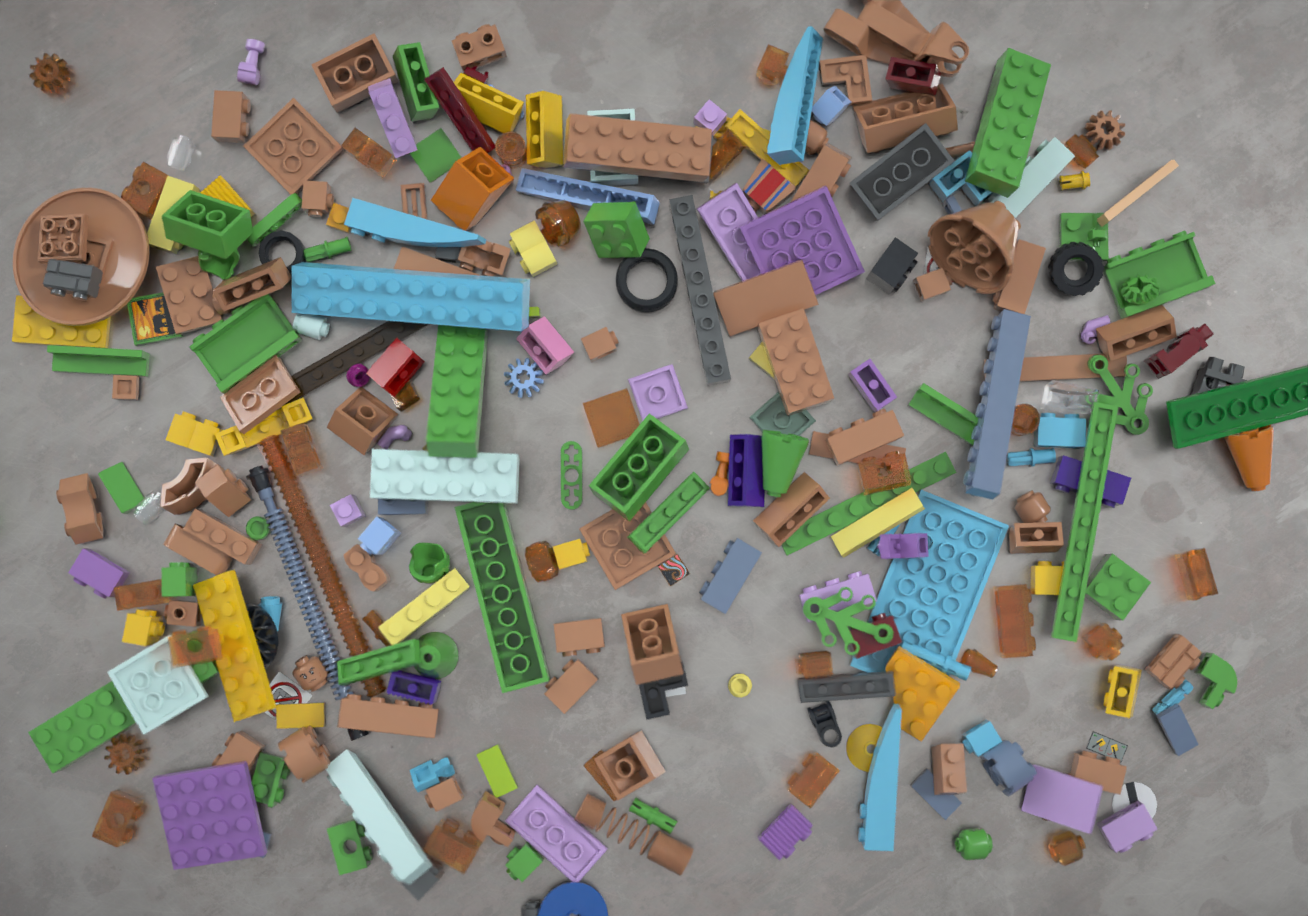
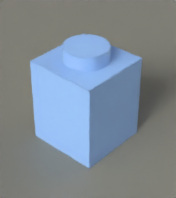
M836 86L827 89L812 106L811 112L819 123L827 126L838 118L851 101Z

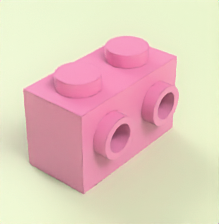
M545 316L531 323L516 338L546 375L562 366L574 353Z

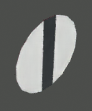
M1126 783L1122 786L1121 795L1114 794L1113 812L1116 813L1132 803L1140 801L1145 805L1151 818H1153L1157 809L1156 797L1152 790L1143 783Z

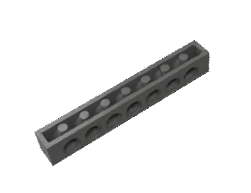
M693 195L669 199L707 386L727 383L731 381Z

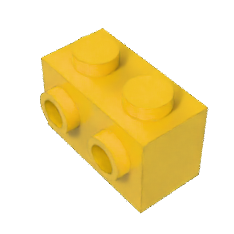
M136 609L135 613H127L122 642L142 646H151L157 643L165 631L164 617L158 616L157 611L149 609Z
M1115 665L1114 669H1110L1108 683H1111L1109 693L1106 692L1103 706L1106 707L1105 713L1129 719L1133 717L1141 669L1123 665Z

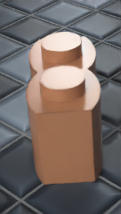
M356 544L344 554L345 562L353 571L359 574L362 584L367 589L377 592L390 582V576L383 566L376 563L373 554L367 553L360 546L361 544Z

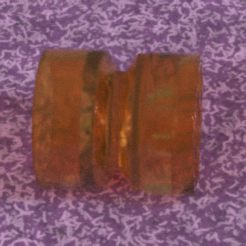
M506 132L498 137L495 150L499 161L509 166L510 169L521 167L527 160V148L521 135L516 132Z
M1029 404L1015 406L1011 428L1012 436H1025L1037 429L1040 423V415L1035 407Z

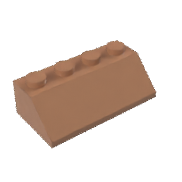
M938 84L935 96L906 92L874 100L871 103L853 106L861 142L867 153L879 152L882 149L897 146L925 123L935 136L947 135L950 132L958 131L956 106L943 84Z

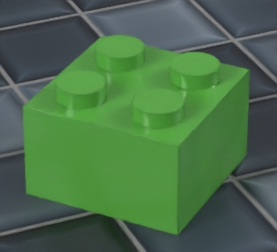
M636 202L593 203L583 221L598 258L641 257L650 239Z
M1105 554L1088 578L1085 597L1115 620L1123 621L1151 582L1114 554Z

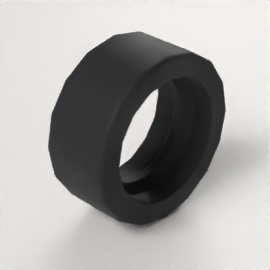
M282 230L272 232L265 236L260 243L258 251L260 262L265 264L270 261L269 249L275 242L281 240L288 241L293 244L296 251L295 260L287 266L292 276V265L305 262V247L290 232Z

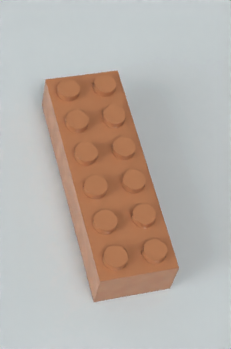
M570 113L566 120L563 167L704 182L709 177L712 129Z

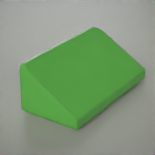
M123 462L98 473L122 514H127L147 502Z

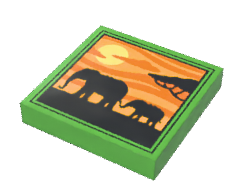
M163 292L132 298L128 302L127 306L135 346L183 337L182 334L176 335Z

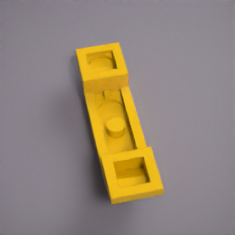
M304 398L282 406V408L276 410L245 434L241 433L235 425L216 433L215 437L223 455L227 456L280 436L313 420Z

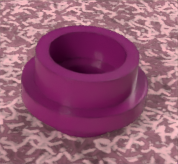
M363 364L351 366L346 375L348 383L354 387L366 385L370 379L366 374L368 368Z

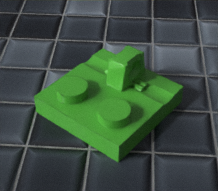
M1060 213V247L1065 243L1069 244L1074 241L1076 243L1083 242L1091 246L1103 261H1107L1109 259L1108 223L1101 227L1097 222V219L1104 213ZM1076 257V258L1070 259L1069 261H1085V260L1082 259V258Z

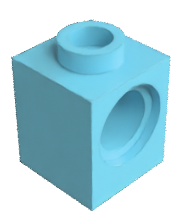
M989 720L982 721L962 734L965 739L962 743L969 754L973 752L978 757L1003 742Z

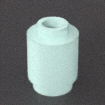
M297 313L294 318L293 329L297 330L299 334L321 340L322 337L327 336L330 324L327 323L326 317Z

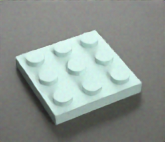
M173 634L168 635L107 672L143 735L209 697Z

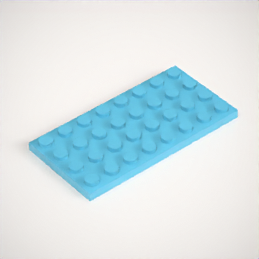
M920 490L918 498L925 509L908 519L902 534L927 533L928 557L892 559L877 595L876 606L871 610L867 623L873 621L872 616L885 612L886 616L893 615L902 642L905 639L945 657L947 655L951 656L956 661L1009 525ZM902 643L858 659L853 656L850 666L867 673L886 671V663L897 647H901Z

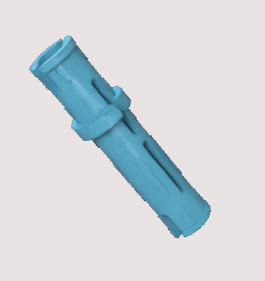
M905 639L901 644L903 649L945 674L954 675L964 681L967 680L970 674V666L953 660L951 656L947 655L945 657Z

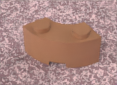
M209 458L186 459L180 474L171 482L162 484L160 507L174 515H178L199 506L206 498L195 481L217 464Z
M88 473L61 479L56 495L58 502L63 505L66 523L64 528L67 536H71L75 545L103 538L101 512L96 513L93 499H96L97 495Z

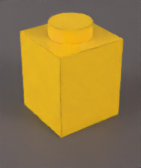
M581 539L553 546L559 570L588 562L586 557L590 556L587 542L582 543Z

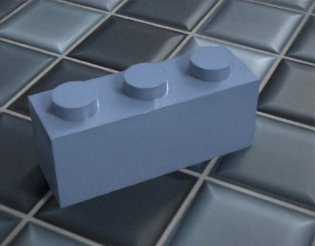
M738 538L735 542L729 541L723 551L727 554L723 562L718 560L711 572L715 576L710 583L706 581L699 592L703 595L701 597L702 601L724 614L727 613L762 552Z

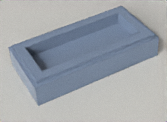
M1177 703L1156 715L1177 756L1199 745L1181 707Z
M928 769L910 785L945 820L962 804L954 795H934L933 774Z

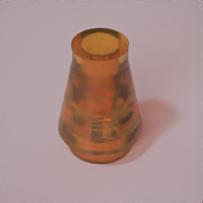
M967 649L960 663L971 667L970 672L990 678L994 677L998 669V665L992 663L976 649Z

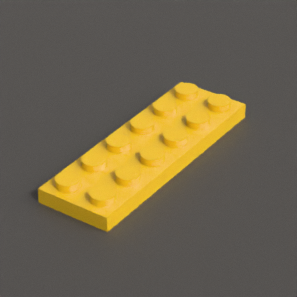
M235 570L224 572L194 584L193 588L233 721L237 722L275 709L276 704Z

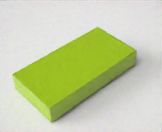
M499 744L476 754L496 798L518 788Z

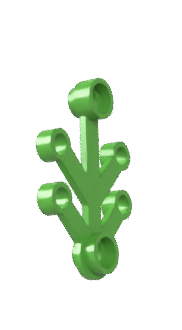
M1099 354L1091 356L1088 360L1089 370L1101 376L1113 396L1088 390L1084 394V400L1091 405L1093 402L1121 407L1126 416L1117 415L1116 424L1125 425L1126 429L1135 435L1144 433L1149 427V419L1145 414L1148 397L1153 393V388L1147 383H1141L1137 387L1139 396L1134 410L1130 404L1135 378L1140 374L1139 366L1133 363L1125 366V379L1121 390L1107 369V358ZM1098 360L1103 362V366L1100 369L1095 367V363ZM1134 366L1136 372L1135 374L1130 375L1128 373V369ZM1147 386L1149 391L1147 394L1143 395L1141 393L1142 387ZM1090 393H1094L1096 395L1094 401L1088 400V395ZM1136 419L1141 420V425L1139 427L1134 426V421Z
M842 587L837 594L824 600L819 597H811L804 603V615L809 620L816 621L822 634V643L827 647L835 646L837 637L830 632L825 618L835 622L845 643V651L852 656L859 653L860 646L854 641L848 626L874 635L875 639L881 644H887L893 639L894 632L889 625L880 624L875 626L851 617L864 610H872L876 606V600L871 595H865L861 601L838 612L828 608L841 601L849 602L853 598V591L849 587ZM844 590L850 591V596L847 599L841 596ZM867 598L873 600V604L870 607L864 605V601ZM818 605L819 611L812 613L811 606ZM886 629L888 631L887 637L881 638L879 631ZM828 635L834 638L832 644H826L825 638ZM852 643L857 646L856 651L853 653L848 651V646Z

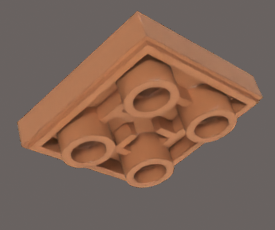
M86 214L40 216L38 262L48 263L50 259L67 262H86L89 216Z

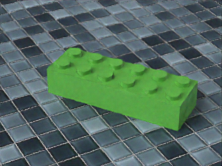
M1008 48L997 60L965 182L1007 198L1019 188L1051 64Z
M438 325L426 436L429 457L477 458L488 342L487 328Z

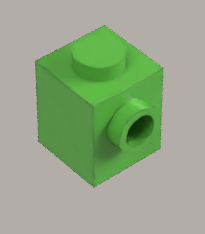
M526 842L520 849L516 846L506 856L509 859L505 864L508 868L506 872L515 881L519 879L523 882L543 862L544 858Z

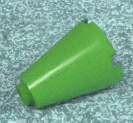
M763 430V489L767 490V495L781 497V493H787L809 445L808 438L790 433L783 434L780 431Z
M429 632L417 639L420 644L421 664L415 665L414 668L420 675L430 679H441L448 676L456 668L459 659L458 649L454 640L448 635L441 632ZM429 653L433 656L432 661L428 657Z

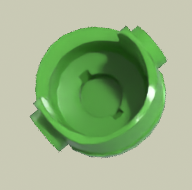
M238 249L226 259L201 250L198 251V261L201 269L218 276L222 280H227L234 274L233 269L240 259Z
M417 543L410 550L412 557L409 571L418 582L436 583L448 573L450 559L441 545Z

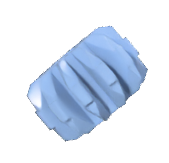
M518 358L516 359L518 365L516 368L511 363L508 365L512 373L504 372L505 377L511 378L505 381L504 384L505 386L513 385L509 391L511 394L518 390V397L522 398L524 391H526L527 396L530 398L532 397L530 389L533 388L535 392H539L540 389L535 384L544 383L543 379L536 378L541 376L543 371H535L538 367L536 362L529 367V358L525 359L524 365H522ZM524 372H526L530 379L525 380L524 384H521L518 376H523Z

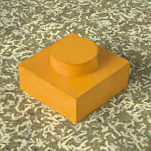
M333 203V208L330 211L326 225L349 234L351 228L344 225L349 208Z

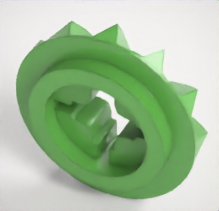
M1138 274L1136 278L1128 277L1127 282L1122 283V297L1130 303L1145 304L1156 299L1160 293V284L1157 283L1156 278H1150L1148 274L1144 277H1140ZM1138 286H1142V288H1143L1142 291H1143V292H1140V290L1138 289Z

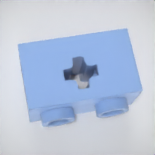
M376 517L358 539L362 542L360 546L370 555H383L400 536L401 532L384 518Z

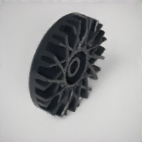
M245 603L263 665L266 669L273 662L277 653V628L271 616L262 607L252 603Z

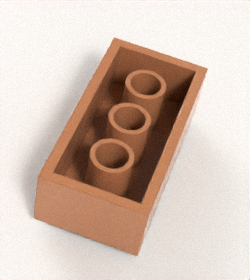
M804 308L758 323L757 329L787 416L832 402L834 395Z

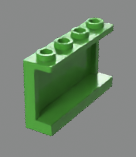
M1185 230L1172 235L1173 240L1165 242L1164 239H1160L1151 243V248L1143 250L1142 247L1129 251L1130 256L1121 258L1120 255L1107 259L1108 264L1104 266L1103 273L1121 319L1169 303L1216 284L1212 275L1207 276L1193 240L1196 236L1195 232L1187 234ZM1137 274L1140 277H1144L1148 274L1150 278H1156L1157 283L1160 284V293L1151 302L1145 304L1130 303L1122 297V283L1127 282L1128 277L1136 278ZM1138 286V289L1140 290V292H1143V291H1142V289H1143L1142 286Z
M270 294L252 300L245 307L240 306L231 312V317L225 321L220 320L212 326L213 330L206 335L204 333L193 339V344L189 346L217 383L216 386L221 393L225 394L275 355L278 357L282 356L303 340L298 332L293 329V325Z

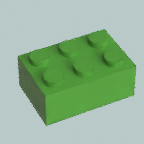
M189 190L162 215L166 239L224 259L229 257L253 233L249 209Z

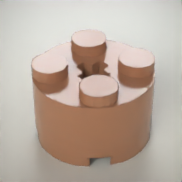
M311 725L300 728L278 742L280 752L285 749L286 757L284 760L298 780L302 778V783L329 768L328 765L331 764L328 758L331 755L324 744L319 745L316 740L317 734Z

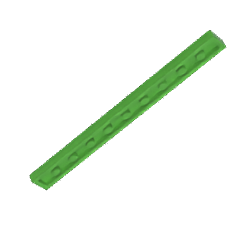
M1093 402L1051 638L1077 642L1119 406Z

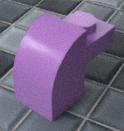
M927 533L880 534L878 549L881 553V559L928 557Z

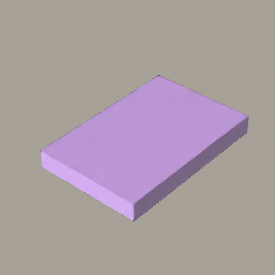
M1033 764L1037 774L1033 776V780L1027 785L1021 811L1088 834L1092 833L1103 786Z

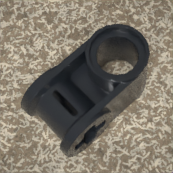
M825 701V704L815 708L808 707L807 712L821 743L830 748L839 745L842 740V734L830 701ZM827 711V713L817 716L818 714ZM832 729L836 732L837 738L833 743H827L824 739V734L827 730Z

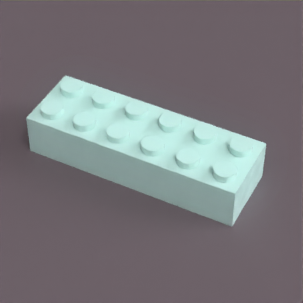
M372 449L370 498L518 504L520 456L518 454L478 453L477 458L429 457L428 451Z

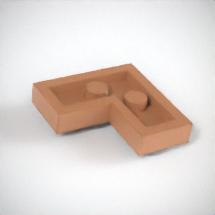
M866 55L819 61L822 86L845 83L847 98L851 101L849 105L872 102Z

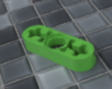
M297 193L290 195L253 227V233L247 238L249 243L253 247L259 245L265 236L275 232L302 208L300 196Z
M568 441L561 448V502L565 508L575 510L581 506L583 501L582 448L577 442ZM571 445L574 446L575 450H578V454H574V462L579 461V466H564L565 461L570 463V457L568 454H565V450H569ZM567 470H577L579 477L575 482H568L565 479ZM565 485H579V490L574 489V496L579 498L578 501L574 502V506H570V503L565 501V497L570 495V489L565 490Z

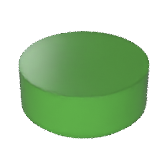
M259 516L252 517L246 524L247 535L254 540H263L268 537L271 530L268 528L270 524H267V519Z

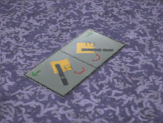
M1093 731L1086 749L1103 756L1120 759L1121 763L1128 745Z

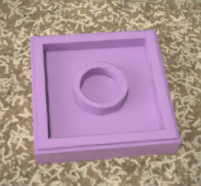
M673 364L628 379L642 421L649 413L656 419H660L688 409Z

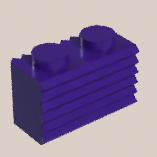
M397 670L391 672L387 694L397 695V697L401 696L402 698L406 697V699L410 698L411 700L415 699L416 702L420 701L421 703L425 702V704L429 703L432 705L437 702L441 681Z

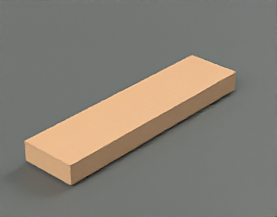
M1169 161L1097 219L1099 225L1103 227L1179 166L1176 161Z

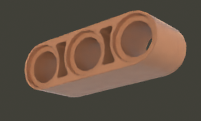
M174 524L163 543L164 546L215 575L227 571L234 558L183 530V526Z

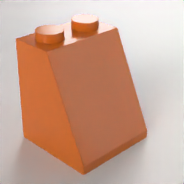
M479 147L455 161L431 201L459 228L467 231L482 219L511 184L514 177L486 151Z

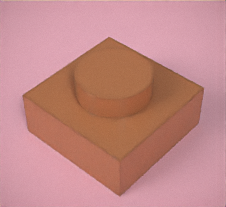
M113 375L112 399L138 400L139 376Z

